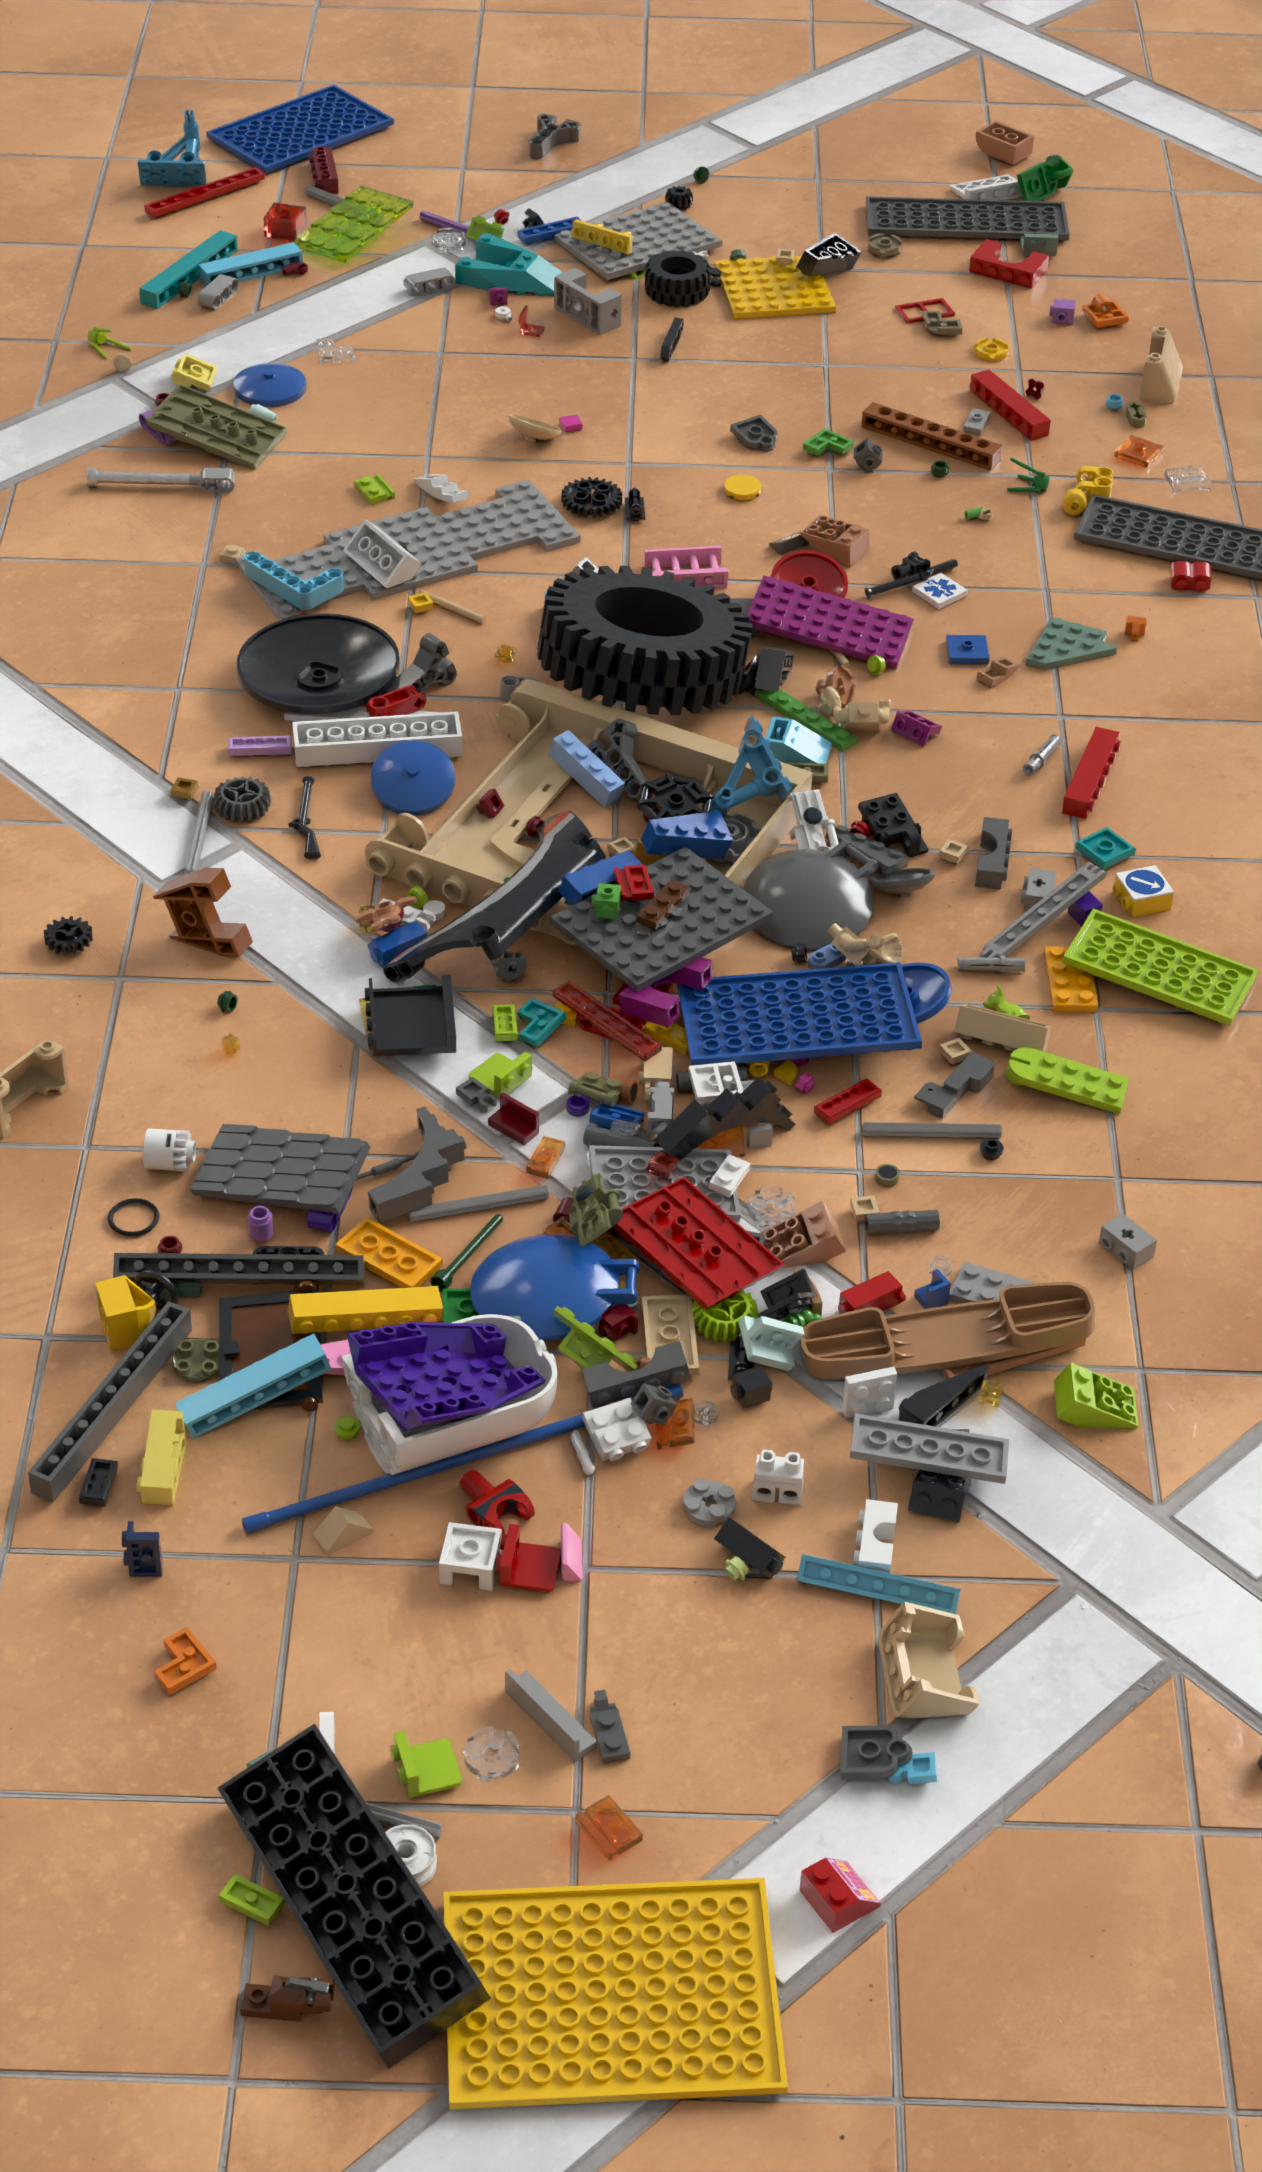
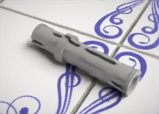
M1056 734L1051 735L1040 749L1030 756L1029 761L1023 766V772L1028 776H1032L1038 768L1043 767L1046 759L1061 745V738Z
M1000 955V958L958 957L957 969L958 971H1000V973H1005V971L1025 972V958H1005Z

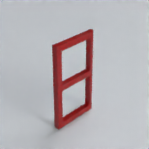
M943 298L895 305L896 311L906 323L923 321L922 316L908 318L902 310L919 307L923 312L928 311L925 308L926 305L941 303L947 310L946 313H941L942 317L955 315V312Z

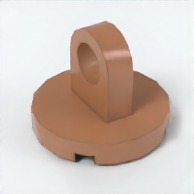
M834 666L828 671L826 679H821L817 682L816 692L821 695L827 686H831L840 696L841 706H846L852 702L855 696V684H852L851 680L853 675L845 666Z

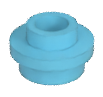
M1111 394L1106 399L1105 404L1111 410H1118L1123 407L1124 402L1120 395Z

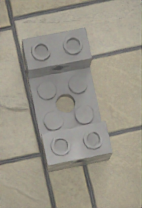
M577 268L554 276V308L599 335L621 326V294L611 288L595 295L587 291V274Z

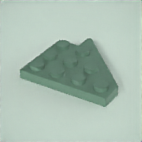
M1051 617L1026 658V665L1042 670L1116 655L1118 646L1104 643L1107 639V631Z

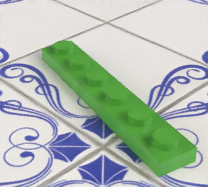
M764 689L755 690V697L828 740L839 751L843 752L856 744V736L781 689L779 692Z

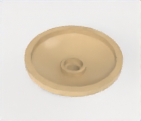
M509 414L508 416L512 426L518 432L525 435L526 440L536 442V439L548 440L561 435L562 432L558 427L517 414Z

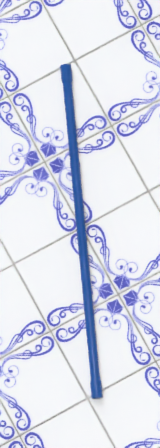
M679 1383L665 1387L671 1392L673 1400L683 1397V1390ZM583 1414L538 1427L519 1435L401 1473L384 1475L269 1512H261L242 1518L243 1529L246 1534L284 1520L585 1427L582 1419Z

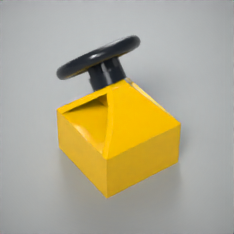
M152 1270L139 1272L135 1278V1283L125 1275L95 1282L99 1317L110 1351L128 1348L135 1343L153 1321L156 1308L162 1310L167 1304L168 1299L164 1295V1287L171 1294L170 1302L174 1304L179 1302V1294L174 1284L164 1275ZM144 1278H153L159 1282L150 1284L142 1280Z

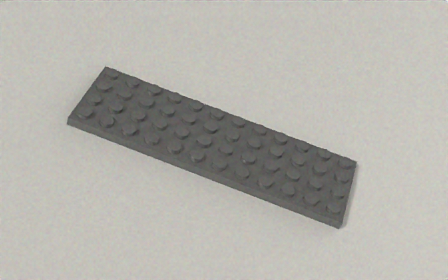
M866 196L868 235L872 236L884 233L888 236L892 234L906 237L922 236L924 238L955 237L957 239L989 238L991 240L1020 239L1024 234H1058V242L1069 240L1070 234L1064 202Z
M1093 494L1074 534L1075 540H1080L1084 543H1094L1102 547L1108 546L1121 551H1131L1140 555L1145 554L1159 559L1173 560L1174 562L1185 561L1190 564L1206 562L1210 564L1211 570L1225 571L1234 575L1239 574L1252 579H1262V529Z

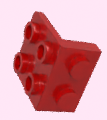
M509 1524L507 1534H502L500 1550H503V1554L497 1555L496 1571H500V1586L552 1592L559 1568L561 1549L558 1547L521 1543L520 1525Z

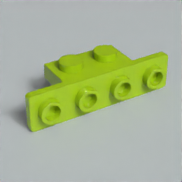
M557 1306L551 1313L571 1329L557 1350L584 1369L604 1362L609 1364L611 1360L628 1372L635 1371L639 1367L635 1364L636 1360L631 1355L625 1352L622 1354L616 1350L615 1344L606 1337L600 1338L594 1333L595 1329L588 1323L583 1322L581 1324L574 1318V1313L568 1308L562 1307L561 1309Z

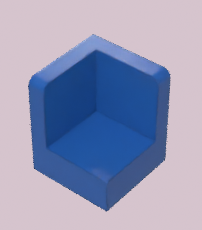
M935 1269L932 1273L931 1283L915 1289L914 1297L924 1309L947 1305L951 1283L939 1269Z

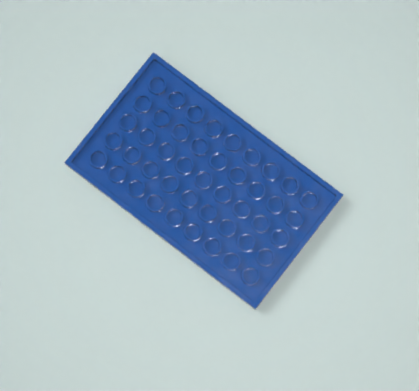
M333 84L209 130L206 134L208 139L264 173H272L274 170L285 168L287 165L309 158V155H312V148L322 146L334 149L339 145L347 144L352 140L360 139L381 129H386L394 125V118Z
M900 962L713 977L703 990L677 983L691 1066L734 1061L735 1064L761 1061L772 1062L786 1059L796 1060L799 1058H820L823 1056L922 1049L920 1032Z

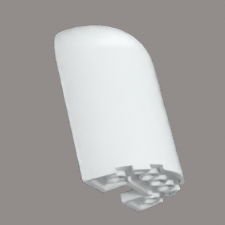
M494 1314L477 1315L452 1322L494 1324L507 1338L503 1354L516 1369L533 1366L545 1379V1384L492 1411L452 1422L442 1427L441 1425H435L404 1431L355 1374L351 1354L342 1356L347 1386H350L355 1400L352 1401L357 1420H361L365 1432L364 1438L381 1469L386 1474L391 1473V1475L519 1435L536 1426L548 1413L557 1389L556 1360L552 1353L549 1354L546 1350L544 1341L542 1339L539 1340L528 1325L508 1316Z

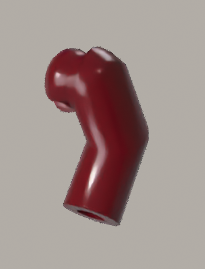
M297 262L282 267V273L285 276L292 273L303 275L308 271V265L305 262Z

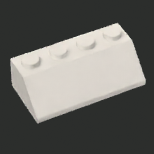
M364 519L343 549L348 556L386 588L411 580L422 564L383 530Z

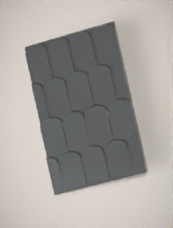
M222 1124L211 1149L202 1163L203 1165H201L190 1187V1191L196 1196L340 1214L371 1147L367 1141H362L359 1138L330 1137L329 1134L293 1133L288 1130L264 1129L253 1125Z

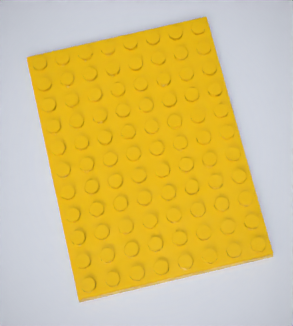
M765 1878L443 1892L444 1925L491 1997L490 2000L447 2028L450 2110L787 2094L788 2084Z

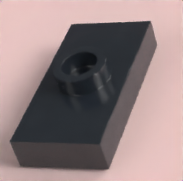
M92 1458L79 1496L80 1504L106 1507L118 1470V1461Z

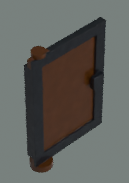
M301 1280L295 1284L294 1291L219 1298V1381L312 1334L316 1336L321 1345V1332L292 1334L288 1316L290 1294L319 1293V1285L313 1280ZM321 1374L254 1409L302 1405L304 1410L314 1411L318 1408V1403H323V1375Z

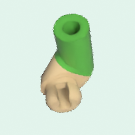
M979 507L966 510L964 516L966 520L977 518L988 521L993 517V510L991 508Z

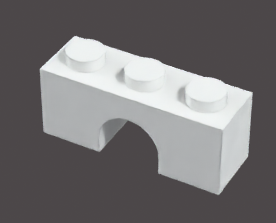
M866 1499L865 1510L860 1509L858 1525L863 1526V1530H857L855 1545L861 1546L860 1551L855 1550L853 1565L890 1573L893 1544L883 1543L879 1540L894 1541L898 1503Z

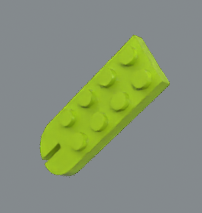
M1028 1047L1018 1048L1011 1053L1005 1071L1007 1080L1014 1085H1025L1119 1115L1122 1110L1129 1080L1128 1077Z

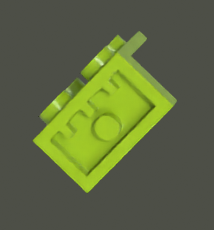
M477 215L476 218L472 217L466 237L477 240L482 234H491L492 236L502 238L504 229L502 224L494 221L490 224L486 222V218Z

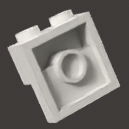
M631 1398L584 1412L582 1415L584 1424L601 1462L608 1459L610 1461L618 1460L624 1454L630 1452L640 1453L647 1449L652 1437L644 1420L640 1419L630 1404L632 1402Z

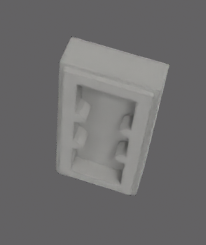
M973 408L964 425L963 432L981 435L990 418L991 411Z

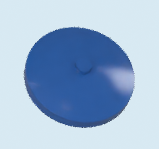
M263 363L253 365L240 371L234 378V392L236 396L250 405L259 404L263 407L284 406L300 399L306 391V378L304 374L298 369L285 364Z
M404 741L388 747L376 758L371 769V786L375 797L387 809L399 814L424 815L437 810L450 798L455 786V770L450 758L440 748L422 741Z
M916 962L901 965L918 1024L933 1017L946 1006L952 994L951 982L948 974L934 964Z

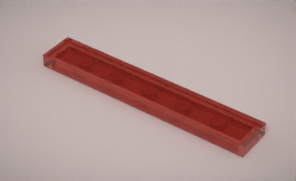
M568 980L552 991L554 998L642 1061L646 1062L662 1051L660 1043L572 981Z

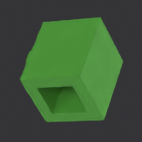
M598 884L597 895H592L591 908H595V918L618 919L621 885Z

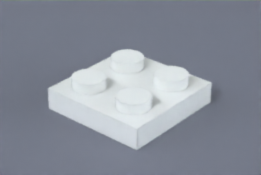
M894 1366L845 1377L842 1406L845 1418L854 1417L855 1413L864 1415L894 1408L897 1372Z

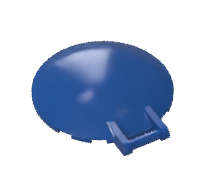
M554 1234L530 1236L500 1247L483 1260L471 1281V1301L475 1312L477 1311L479 1315L519 1316L521 1321L533 1330L539 1340L560 1339L566 1337L571 1329L551 1314L557 1306L561 1309L562 1307L568 1308L574 1313V1318L581 1324L586 1322L593 1326L602 1319L601 1315L607 1309H611L613 1304H634L637 1301L638 1295L635 1287L636 1274L639 1272V1262L635 1259H611L596 1245L588 1243L582 1247L580 1241L572 1236ZM620 1275H626L625 1288H619Z

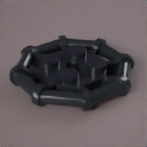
M666 773L665 776L650 782L645 781L642 784L641 796L636 805L639 811H642L652 820L710 812L711 799L714 796L709 794L695 777L690 779ZM649 794L656 795L655 798L648 799ZM703 803V809L698 808L697 804ZM652 807L658 810V815L651 809Z

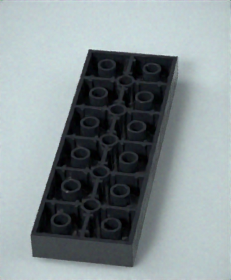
M315 1723L217 1788L388 2068L397 2064L491 1999Z

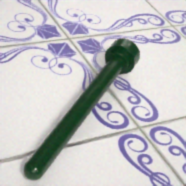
M496 1214L445 1270H438L430 1278L431 1285L438 1286L439 1292H442V1289L449 1288L452 1284V1276L502 1223L503 1216Z

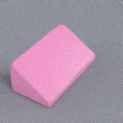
M562 1523L563 1582H580L583 1580L581 1539L567 1523Z

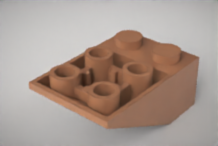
M818 516L800 532V535L819 551L829 555L839 564L846 566L854 564L870 549L869 529L860 525L846 523L843 520H835L828 516Z
M823 1201L760 1232L765 1234L764 1246L785 1264L783 1268L826 1262L846 1252L834 1216Z

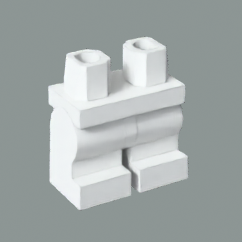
M765 1449L761 1451L760 1455L757 1454L751 1500L774 1503L776 1488H778V1503L802 1505L804 1459L800 1458V1454L789 1452L786 1454V1457L775 1456L772 1450ZM767 1488L771 1492L769 1494H761L757 1490ZM794 1491L797 1493V1495L794 1497L786 1496L784 1492Z

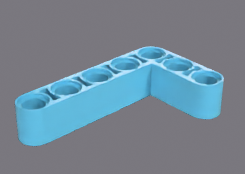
M251 551L244 555L246 576L301 610L312 609L342 593L344 590L343 571L341 569L331 568L304 581L259 552Z

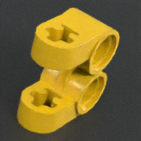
M1082 466L1077 470L1076 478L1078 483L1075 488L1080 490L1082 488L1086 489L1084 494L1087 501H1090L1093 494L1111 498L1114 472L1108 467ZM1083 473H1087L1086 478L1083 477Z

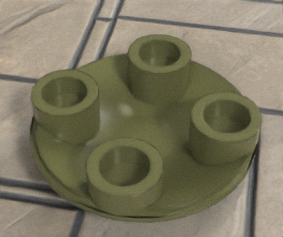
M182 1340L173 1354L172 1364L174 1370L181 1377L194 1381L205 1380L214 1376L219 1371V1344L214 1340Z

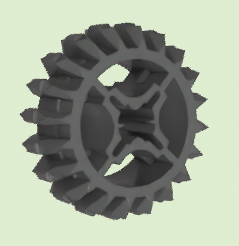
M242 776L241 778L234 777L233 780L226 779L225 783H220L219 787H216L213 802L214 808L220 817H224L225 820L232 819L233 822L241 821L242 823L243 821L250 822L251 819L258 820L259 816H264L265 812L269 811L271 796L264 782H260L259 779L252 780V777L244 778Z

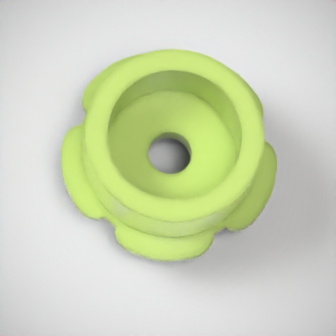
M734 1556L730 1561L728 1559L725 1561L727 1565L725 1572L734 1581L738 1578L743 1581L745 1575L749 1572L747 1565L737 1556Z

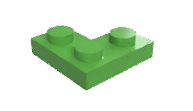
M825 428L803 443V450L816 456L827 449L844 455L854 448L853 440Z

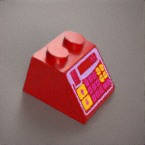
M823 1858L801 1870L799 1891L832 1933L881 1907L880 1901L847 1861Z

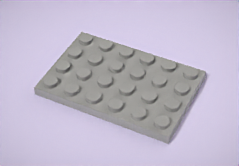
M589 1146L591 1175H597L598 1173L602 1175L605 1192L610 1189H615L619 1192L620 1199L618 1203L621 1209L685 1177L732 1219L740 1222L741 1211L737 1188L730 1198L708 1189L710 1180L727 1156L731 1155V1150L695 1148L680 1162H677L662 1147Z

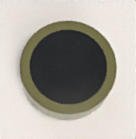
M882 1164L876 1169L875 1179L880 1185L893 1186L899 1181V1169L891 1164Z

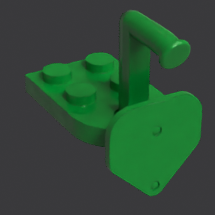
M1050 155L1046 158L1045 162H1040L1017 174L1023 201H1041L1052 195L1056 188L1066 187L1074 172L1073 168L1061 156Z

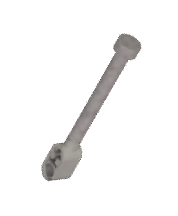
M87 468V486L98 487V483L198 485L204 492L229 493L234 489L236 478L235 472L230 468H204L200 474L100 472L98 468Z

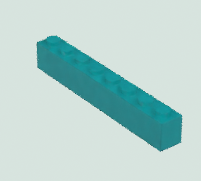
M219 230L139 288L140 303L155 309L162 307L179 294L178 287L181 282L188 281V283L193 284L200 279L199 264L228 258L238 251L237 235Z

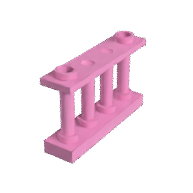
M721 546L645 550L644 567L653 568L652 576L662 577L664 571H661L660 567H672V570L668 572L674 573V581L680 582L685 577L695 579V588L705 584L714 587V589L727 588L728 584L727 567H718V564H721ZM699 565H710L711 568L700 569ZM680 566H691L692 569L680 570Z

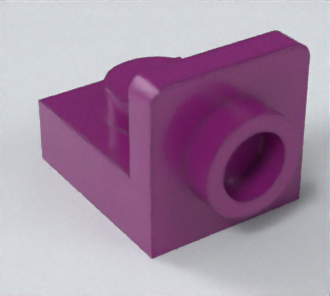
M506 287L488 289L490 306L508 305V290Z

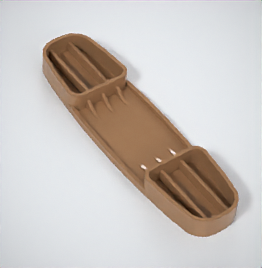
M1053 1282L1007 1286L1001 1289L999 1299L934 1307L885 1316L879 1308L868 1307L829 1316L805 1325L803 1327L805 1335L800 1339L801 1360L808 1374L822 1380L845 1379L846 1376L893 1366L897 1374H906L994 1361L1055 1348L1086 1339L1094 1330L1095 1306L1089 1291L1080 1284Z

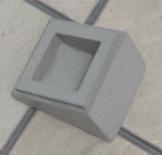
M585 557L571 571L579 575L580 569L590 568L598 573V568Z

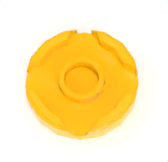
M983 338L975 342L973 352L979 359L1000 361L1008 356L1009 349L1008 344L1003 340Z
M734 475L725 481L724 492L729 497L730 495L734 496L736 500H752L756 498V495H760L761 483L753 476Z

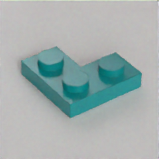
M530 998L517 1011L520 1019L529 1022L519 1033L522 1041L539 1047L567 1019L565 1012Z

